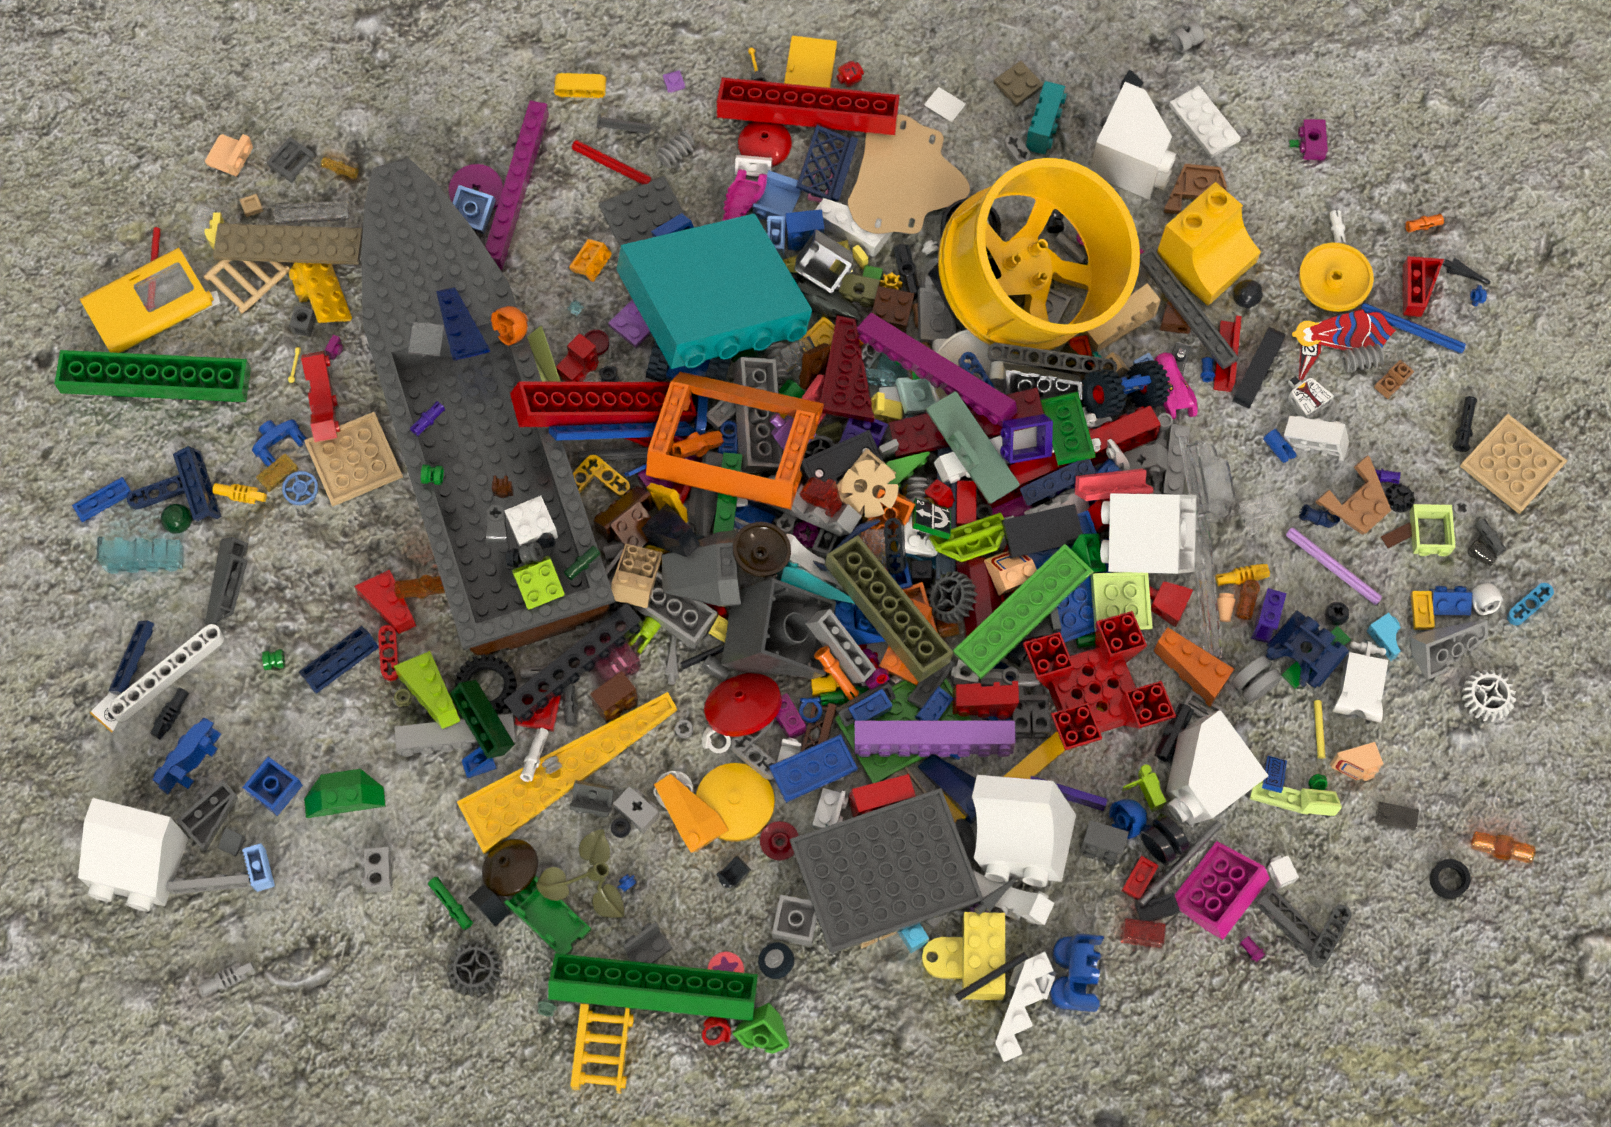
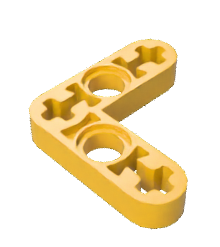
M589 455L573 472L574 479L580 473L586 475V480L583 483H578L575 480L577 487H579V494L594 477L619 497H623L625 492L631 489L630 483L597 455ZM596 460L597 467H591L589 472L592 474L589 475L586 471L590 467L589 461L594 462ZM606 471H610L613 474V478L609 481L602 478L603 473ZM617 477L619 478L617 480V483H619L620 485L626 484V491H618L619 488L614 483Z

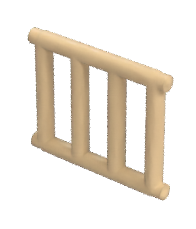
M220 260L203 277L207 281L210 280L238 307V311L243 314L280 281L291 268L287 265L284 266L281 262H270L278 270L270 278L254 261H243L265 282L259 290L253 287L229 263L231 260ZM224 268L252 296L243 302L216 274Z

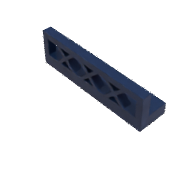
M187 446L174 453L173 456L193 520L198 522L207 516L215 519L221 518L222 516L215 494H213V488L201 451Z
M360 626L301 669L299 673L313 692L317 694L378 649L379 646L371 634L363 626Z

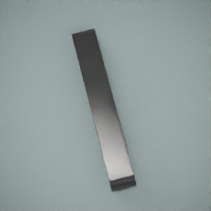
M1002 343L991 344L987 353L988 359L991 362L1003 361L1082 376L1089 374V372L1103 370L1105 365H1110L1114 373L1117 370L1116 362L1107 358ZM998 349L1001 351V355L994 357L991 351ZM1018 352L1020 355L1019 359L1014 360L1010 358V353ZM1034 354L1038 356L1039 360L1037 362H1031L1029 361L1028 357L1029 355ZM1049 357H1054L1057 360V363L1055 365H1050L1047 362V359ZM1073 360L1076 366L1070 368L1066 365V361ZM1090 362L1094 365V369L1087 370L1084 364Z

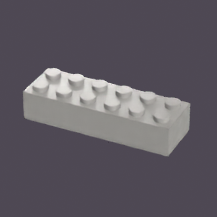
M740 357L733 364L734 384L778 393L776 359ZM735 404L739 454L743 455L741 472L776 474L783 455L782 448L771 434L775 426L769 420L776 413Z
M623 548L605 570L610 586ZM660 573L657 574L648 608L629 604L646 617L649 616L655 619L661 627L694 649L717 619V612L703 602L663 593V578Z

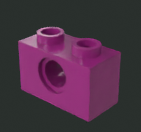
M1304 119L1302 126L1298 128V136L1301 137L1299 151L1303 154V160H1325L1328 152L1325 119Z
M787 693L782 695V705L775 719L786 738L795 739L806 732V725Z

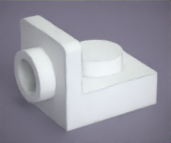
M794 738L782 739L777 762L800 753L801 743Z

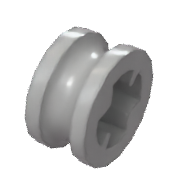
M1457 500L1452 506L1453 516L1456 518H1464L1470 511V505L1465 500ZM1458 506H1462L1464 508L1463 511L1459 512L1457 510Z
M680 720L675 725V731L680 738L686 739L692 735L693 727L690 721ZM687 725L689 731H685V734H682L679 729L680 726Z
M553 756L542 763V766L546 768V774H551L562 767V764L558 762V756Z

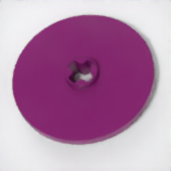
M471 164L459 169L454 174L449 184V197L453 203L458 185L470 189L476 187L479 189V192L494 196L496 199L494 210L498 206L503 184L500 176L492 168L482 164Z

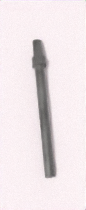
M1216 821L1155 884L1152 883L1146 889L1147 892L1137 901L1138 904L1144 907L1152 897L1155 898L1161 892L1160 889L1222 827V824Z

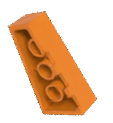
M1168 627L1154 649V652L1171 669L1173 668L1179 674V677L1186 681L1193 688V691L1205 700L1209 707H1211L1234 671V668Z

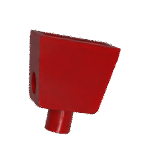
M1165 581L1159 590L1149 586L1150 599L1153 600L1151 611L1176 627L1192 595L1193 589Z

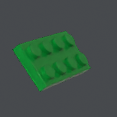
M1078 392L1041 400L1043 413L1053 420L1052 447L1057 465L1095 458L1094 447Z

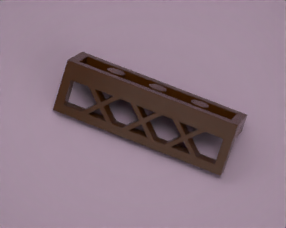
M814 703L811 710L810 718H814L816 710H818ZM829 703L828 707L821 705L822 711L826 712L825 719L815 722L813 726L812 723H808L800 752L812 745L815 746L817 742L820 744L829 739L836 713L835 704ZM818 727L821 732L820 737L813 741L810 731Z

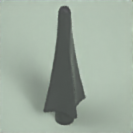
M1013 877L1007 883L983 897V900L977 903L978 906L974 909L978 915L986 911L991 912L1004 893L1016 882V877Z

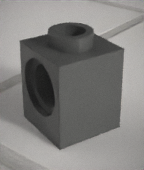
M295 306L289 324L292 334L311 337L316 320L313 309L308 306Z

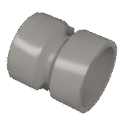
M1191 21L1182 28L1172 32L1170 39L1174 48L1178 52L1183 53L1192 46L1202 42L1204 34L1201 27L1195 21Z

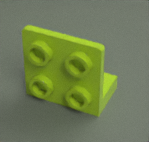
M549 556L543 557L540 562L533 561L529 565H523L511 570L526 607L529 610L564 596V591Z

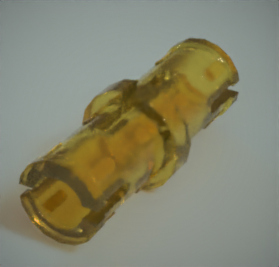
M326 156L321 161L322 168L334 171L337 175L342 174L352 179H356L359 169L346 165L343 161H335Z

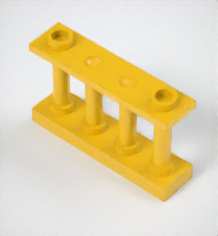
M589 1004L580 1005L570 1085L572 1090H580L581 1085L585 1083L616 1086L617 1094H621L622 1088H626L627 1076L623 1075L629 1027H633L634 1014H631L630 1008H625V1016L593 1013L590 1010ZM597 1021L624 1024L622 1036L594 1034L588 1031V1023ZM586 1043L621 1044L620 1057L588 1054L585 1051ZM592 1062L619 1065L618 1076L587 1075L586 1072H583V1064Z

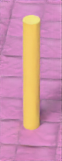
M1315 700L1317 758L1323 759L1325 758L1322 701Z

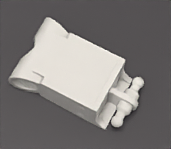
M1353 641L1350 643V647L1352 649H1359L1364 654L1349 652L1345 656L1339 697L1332 712L1343 715L1356 714L1366 720L1381 722L1383 716L1381 699L1388 660L1370 657V654L1379 653L1380 655H1385L1386 649L1379 648L1369 641L1367 643H1356Z

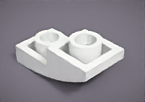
M1112 439L1107 440L1108 448L1106 453L1108 458L1113 459L1121 471L1130 470L1129 462L1118 445Z

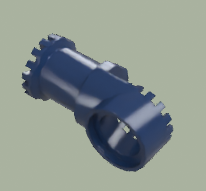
M1304 504L1301 508L1302 511H1299L1301 513L1299 518L1302 521L1308 520L1317 526L1333 528L1340 522V518L1332 515L1328 510H1316L1307 504ZM1327 515L1331 516V518H1333L1334 522H1331V521L1328 519Z

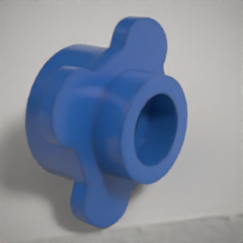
M1477 285V288L1473 289L1470 294V299L1473 301L1472 305L1477 306L1478 303L1483 304L1486 301V290L1482 289L1481 285Z
M626 874L618 881L620 885L617 888H621L625 892L636 883L635 876Z

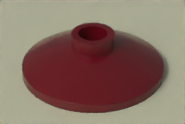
M777 821L770 823L763 829L760 835L761 849L767 857L773 860H787L794 855L790 839L799 836V834L787 822ZM778 840H782L784 843L783 845L778 846L776 842Z

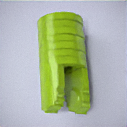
M649 616L643 621L644 626L642 630L632 636L627 643L629 646H632L639 636L644 639L637 649V652L640 654L661 627L655 619Z

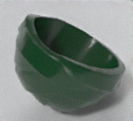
M169 505L161 513L162 526L170 533H182L191 526L192 514L184 505Z

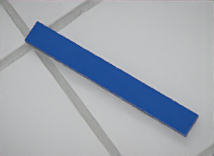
M679 421L674 436H689L694 433V429L686 421ZM657 422L549 426L548 433L556 441L652 437Z

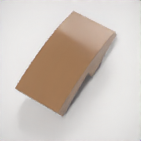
M1399 360L1376 383L1374 388L1389 399L1415 371Z

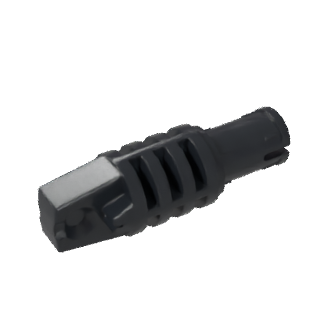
M179 687L171 701L165 703V706L153 723L154 727L150 732L153 737L161 740L164 734L171 729L172 724L175 723V720L181 713L182 704L189 695L186 690Z

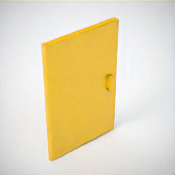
M792 36L784 83L830 88L837 41Z

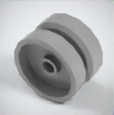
M1265 655L1246 666L1232 680V684L1237 690L1246 689L1243 697L1249 704L1267 694L1283 678L1277 669L1269 670L1272 663Z

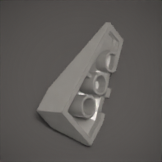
M1483 619L1429 630L1411 637L1412 656L1425 678L1431 679L1445 673L1450 664L1454 661H1460L1461 656L1468 650L1472 651L1488 638L1487 620Z

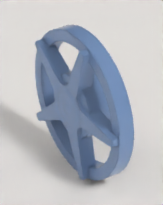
M297 471L285 479L282 492L289 503L298 506L306 505L315 499L318 493V483L312 474L305 471ZM298 475H305L311 479L305 482L299 480ZM295 477L296 482L293 486L286 488L288 482ZM314 482L315 489L313 494L308 491V486ZM286 492H294L296 495L295 501L291 500ZM307 495L310 497L307 500L298 502L301 496Z

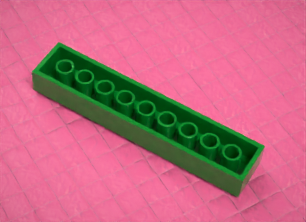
M60 350L54 384L60 394L246 402L251 367L247 359Z
M555 953L548 981V999L753 1021L758 974Z

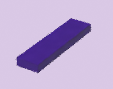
M1034 776L1030 777V779L1034 780H1044ZM1055 783L1066 800L1104 811L1107 803L1106 798Z

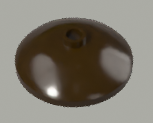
M754 522L739 530L734 538L732 551L736 563L745 572L757 577H770L778 574L787 566L791 556V544L787 535L779 527L767 522ZM757 553L763 554V557H759Z
M521 839L506 840L495 846L483 863L482 879L485 886L499 896H511L524 890L537 873L538 856L535 849L528 842Z

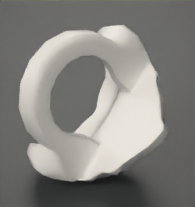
M708 726L701 737L703 748H709L715 753L727 751L731 745L730 736H725L726 744L724 747L715 748L712 746L710 735L714 734L715 731Z

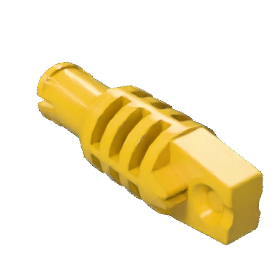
M215 483L213 486V494L227 496L233 501L255 504V500L266 502L267 494L257 492L258 488L240 484H232L230 486Z
M1256 564L1239 567L1238 569L1234 568L1228 573L1216 574L1215 579L1217 586L1232 583L1240 585L1241 583L1245 584L1246 582L1250 583L1251 581L1255 582L1270 577V570L1267 564Z

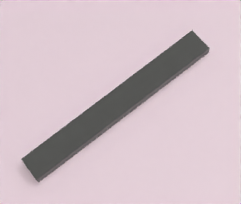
M1152 247L1140 254V264L1219 366L1225 369L1237 362L1239 357Z

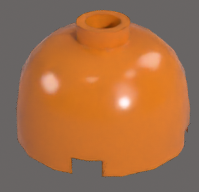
M506 306L492 313V327L494 331L498 330L500 335L497 337L504 344L510 346L524 338L527 333L528 319L522 311L513 306Z

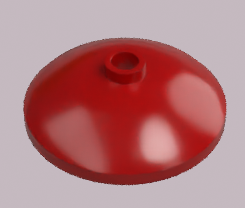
M753 121L741 131L738 138V148L743 156L772 158V167L781 164L789 156L792 148V139L789 131L782 124Z

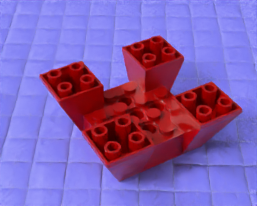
M1133 611L1096 621L1095 649L1069 656L1060 632L1023 642L1036 679L1049 690L1057 712L1051 713V717L1065 751L1102 740L1101 732L1121 726L1142 728L1176 717L1162 681L1136 688L1126 665L1128 661L1147 646ZM1097 707L1102 708L1104 712L1098 710Z

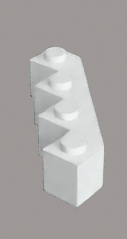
M1045 952L1026 960L995 1042L1004 1062L1023 1054L1014 1034L1033 1026L1025 1006L1043 999L1035 979L1053 971Z

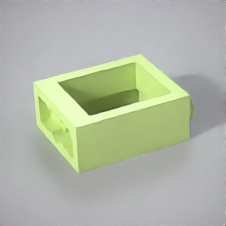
M1414 504L1409 511L1413 554H1419L1420 556H1428L1430 554H1438L1439 556L1450 555L1456 548L1452 505ZM1418 519H1443L1445 545L1420 544Z

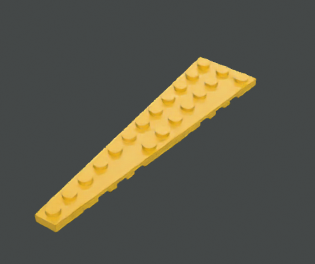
M667 692L539 759V767L536 768L531 782L530 780L529 782L523 781L520 778L524 768L522 767L457 801L483 854H486L573 789L575 780L584 781L675 713L677 707L669 693ZM553 756H558V762L562 764V767L551 774H546V768L542 766V763Z

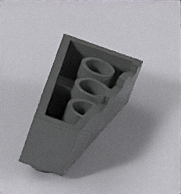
M1003 363L1005 395L1037 388L1040 401L1078 392L1079 398L1082 400V381L1077 374Z

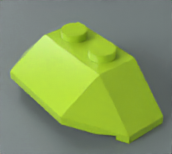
M1001 513L951 529L949 539L932 535L929 536V540L935 551L963 562L998 550L1005 535L1001 522L1004 520V517Z

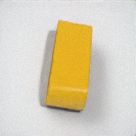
M559 73L555 75L554 94L559 97L602 98L606 94V77L601 74Z

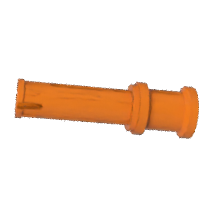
M824 646L817 650L814 654L815 659H819L824 666L823 670L832 675L848 700L854 699L850 691L857 697L859 692L839 667V660L832 656L829 646Z

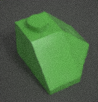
M770 1003L754 1009L753 1021L743 1020L732 1033L745 1048L753 1049V1047H759L771 1054L788 1048L790 1045L782 1017Z

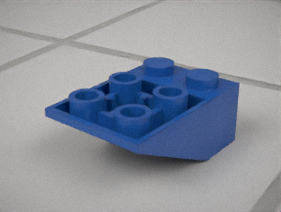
M834 600L836 601L834 615L857 645L885 642L856 604Z

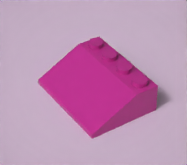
M1216 841L1176 892L1175 898L1181 912L1206 931L1223 940L1270 878L1265 866Z

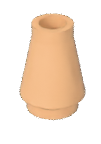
M1219 594L1217 598L1219 621L1231 622L1236 601L1234 594Z

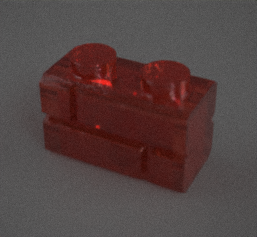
M1125 918L1122 924L1121 943L1162 948L1165 940L1166 924H1155L1154 922Z

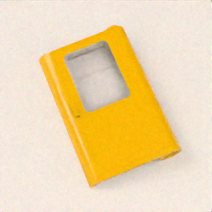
M179 247L80 298L82 305L106 347L112 353H122L212 306L211 302L214 300L209 290L205 292Z

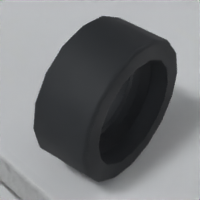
M1455 859L1440 861L1430 874V885L1433 891L1445 899L1460 897L1469 888L1471 882L1468 868L1462 862ZM1452 868L1460 874L1462 883L1458 889L1448 890L1440 884L1438 876L1442 869Z

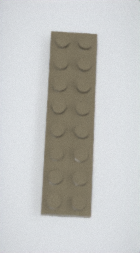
M218 223L213 258L215 260L359 265L363 229Z

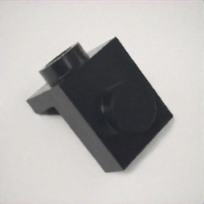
M735 856L716 875L719 878V882L724 887L730 889L737 887L751 869L739 856Z

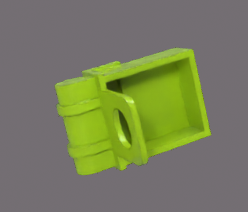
M1143 765L1138 772L1139 780L1123 786L1122 792L1140 786L1153 813L1162 809L1166 800L1161 792L1160 782L1155 772L1152 773L1149 765Z

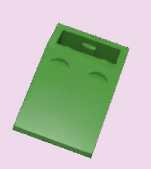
M924 452L885 463L896 472V478L888 484H898L899 488L901 486L900 483L914 474L913 470H916L918 467L920 468L928 461L926 457L930 453Z

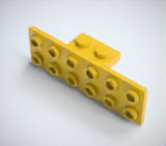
M293 264L289 270V278L295 287V294L300 302L310 300L319 323L352 320L332 264Z

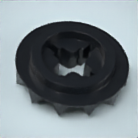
M1402 483L1393 484L1385 492L1389 506L1395 512H1406L1414 505V492L1410 490L1409 486H1404ZM1398 493L1400 496H1405L1403 498V501H1401L1400 499H1395Z

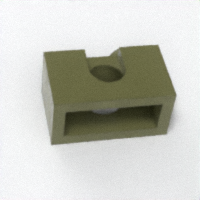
M845 274L839 290V294L842 295L841 297L851 303L853 301L859 302L863 307H873L877 289L880 286V280L854 274L847 276ZM856 291H861V292H863V293L857 294V293H855V292H856Z

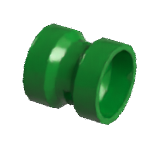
M423 464L421 468V483L428 484L432 482L435 485H442L444 467H431L430 465Z
M277 649L272 653L270 651L262 652L264 670H271L273 666L278 669L285 668L283 649Z

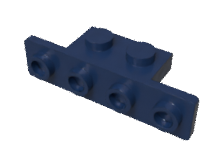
M1090 459L1081 460L1064 466L1021 487L1019 490L1026 505H1031L1045 497L1050 499L1058 495L1057 492L1062 489L1066 491L1073 488L1076 476L1095 474L1096 471Z

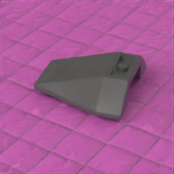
M738 530L717 532L698 540L700 545L688 557L673 552L663 554V593L721 607L741 605L738 564L734 559L732 551L733 541Z

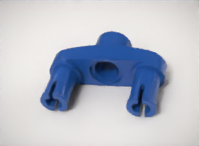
M294 419L285 421L277 426L272 420H269L260 426L258 431L262 434V437L255 443L252 452L256 457H260L267 468L270 469L272 464L275 466L278 462L268 451L270 447L287 435H290L299 447L303 446L302 443L305 444L304 440L308 438L299 429V425Z

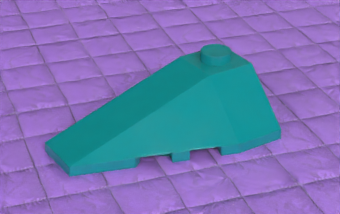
M789 561L787 566L775 578L828 599L855 604L847 593L802 567H798L799 564Z

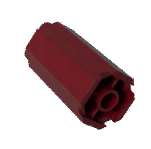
M981 556L955 563L956 571L967 575L973 581L972 584L976 587L974 592L978 594L974 597V600L977 602L972 605L974 610H969L970 616H964L963 628L965 638L1001 605L1000 596L984 562L987 558H982Z

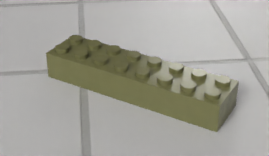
M858 535L827 554L824 564L919 683L950 663L953 651Z

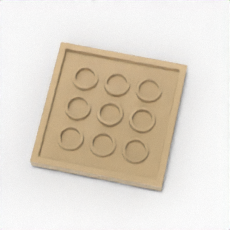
M375 412L340 425L341 432H338L335 439L314 442V438L311 437L304 440L332 507L403 478Z
M1507 414L1462 462L1460 467L1520 514L1567 463V460L1516 419Z

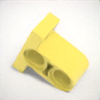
M880 392L871 397V407L875 419L887 424L903 419L901 402L885 399V393Z

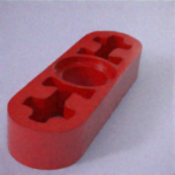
M384 625L378 631L380 669L385 680L394 681L398 678L394 666L399 664L397 633L392 626ZM386 631H390V634H392L389 635L390 643H387L385 636H383L386 635ZM386 649H393L394 655L387 658L383 655ZM388 663H391V667L394 670L392 675L387 673L389 670Z

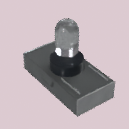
M1176 342L1172 354L1175 357L1179 371L1183 375L1191 346Z

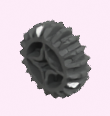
M957 571L947 572L946 575L940 574V579H935L936 584L930 585L933 588L932 591L927 592L931 596L927 601L930 603L929 606L933 608L932 615L939 621H944L947 624L958 623V620L964 621V616H970L969 610H974L972 607L973 603H977L974 597L978 594L974 592L976 587L972 584L973 581L967 575Z
M477 941L475 947H473L472 943L468 942L469 948H465L462 944L460 945L461 952L454 950L457 957L450 956L449 960L453 964H447V968L452 971H449L447 976L453 977L450 983L451 985L456 984L454 987L456 991L461 989V993L465 995L469 990L470 997H473L474 991H476L477 995L481 996V990L483 989L485 993H489L487 988L489 985L492 988L496 987L493 980L500 981L496 974H502V969L497 968L502 965V962L496 961L500 956L498 953L493 954L495 949L493 947L488 949L487 943H484L481 947L480 942ZM480 954L490 960L491 967L480 963ZM472 955L469 962L461 964L466 957ZM477 965L478 969H476L475 973L473 974L471 969H473L474 966ZM459 971L469 974V984L460 979ZM489 973L485 980H483L480 983H477L478 978L480 976L487 975Z

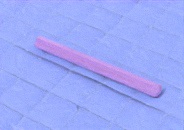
M1295 528L1289 529L1286 536L1374 605L1380 602L1382 596Z

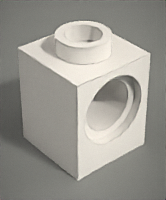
M958 660L957 666L955 665L952 669L953 684L978 683L979 677L961 660ZM968 671L970 676L964 677L961 675V672Z
M1279 855L1270 860L1271 863L1268 865L1267 870L1277 889L1292 884L1299 878L1289 856L1282 858Z

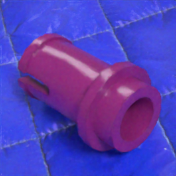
M1247 936L1239 944L1252 957V961L1258 962L1265 956L1264 949H1260L1250 936Z

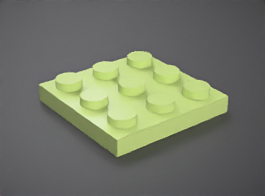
M1118 572L1091 574L1095 632L1096 621L1133 611L1140 630L1152 629L1148 573Z

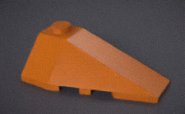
M885 488L879 490L878 499L884 497L886 493ZM899 493L891 508L881 503L884 514L877 517H868L867 522L877 518L880 522L863 531L860 537L876 558L886 548L885 522L890 518H899L905 526L909 522L915 507V503ZM895 522L893 525H890V529H894V535H890V538L897 536L895 535V529L898 528V524H895Z
M914 600V605L931 624L933 608ZM889 646L879 667L885 668V670L889 671V674L917 686L919 682Z

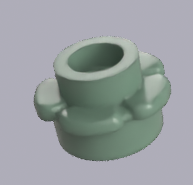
M543 999V1001L537 1004L539 1007L538 1013L543 1016L551 1017L554 1015V1011L557 1010L554 1001L550 999Z

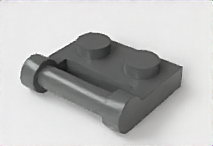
M289 137L267 161V165L293 183L296 175L309 161H313L316 156L312 151ZM300 154H303L304 157L289 172L287 169Z

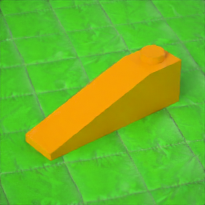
M672 774L667 775L654 784L680 836L691 853L699 851L729 831L719 813L709 807Z

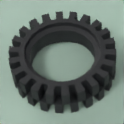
M485 654L481 655V658L475 656L471 662L467 660L465 662L466 666L462 665L460 673L457 672L455 686L461 682L470 681L474 674L482 670H492L499 673L504 680V688L496 699L489 702L495 712L503 713L504 708L508 709L504 700L514 693L517 687L516 678L511 666L509 667L506 661L503 662L502 658H494V655L490 654L489 657H486Z

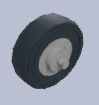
M773 942L762 949L759 954L758 965L765 976L771 979H780L792 970L795 959L793 952L787 945Z

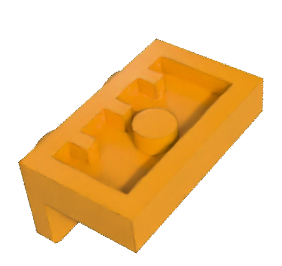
M588 239L569 268L572 272L586 275L589 281L594 282L612 253L604 243Z

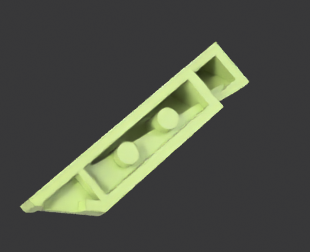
M540 326L527 338L542 382H561L543 328Z

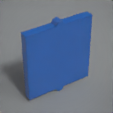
M647 462L624 472L625 476H631L646 469Z

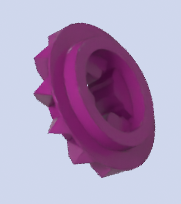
M799 521L794 526L793 536L805 548H813L821 528L806 521ZM807 527L810 529V532H813L810 535V540H808L806 534H803L806 532Z

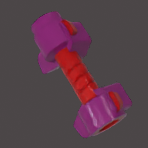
M864 649V654L876 668L872 676L865 683L869 689H874L889 680V671L885 670V668H879L880 662L877 652Z

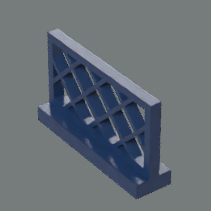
M816 125L796 188L818 198L838 202L858 138L851 136L849 139ZM818 132L825 134L827 140L820 142L817 136ZM839 140L844 142L843 147L837 149L833 141ZM829 143L833 151L826 153L822 145ZM819 147L822 155L815 157L812 151L813 148ZM835 154L838 162L832 164L828 156ZM824 158L828 166L821 168L817 160ZM814 162L817 170L810 172L808 168L809 163ZM830 169L833 178L827 180L823 171ZM819 173L823 182L816 184L813 175ZM809 177L812 186L807 187L803 185V179ZM825 184L828 194L822 193L819 186Z

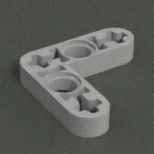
M775 718L771 723L759 730L756 736H737L731 741L732 752L766 779H774L771 771L766 772V767L769 768V766L777 762L755 744L774 725ZM744 741L743 748H736V743L741 744ZM757 753L760 759L758 761H751L749 756Z

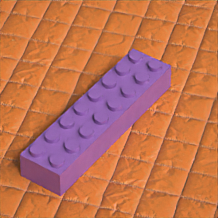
M855 721V754H859L860 757H869L871 754H879L880 757H889L890 754H898L900 757H909L910 754H918L920 757H929L930 754H938L939 757H949L950 754H958L959 757H968L970 754H978L979 757H988L990 754L1008 757L1010 754H1013L1015 748V721Z

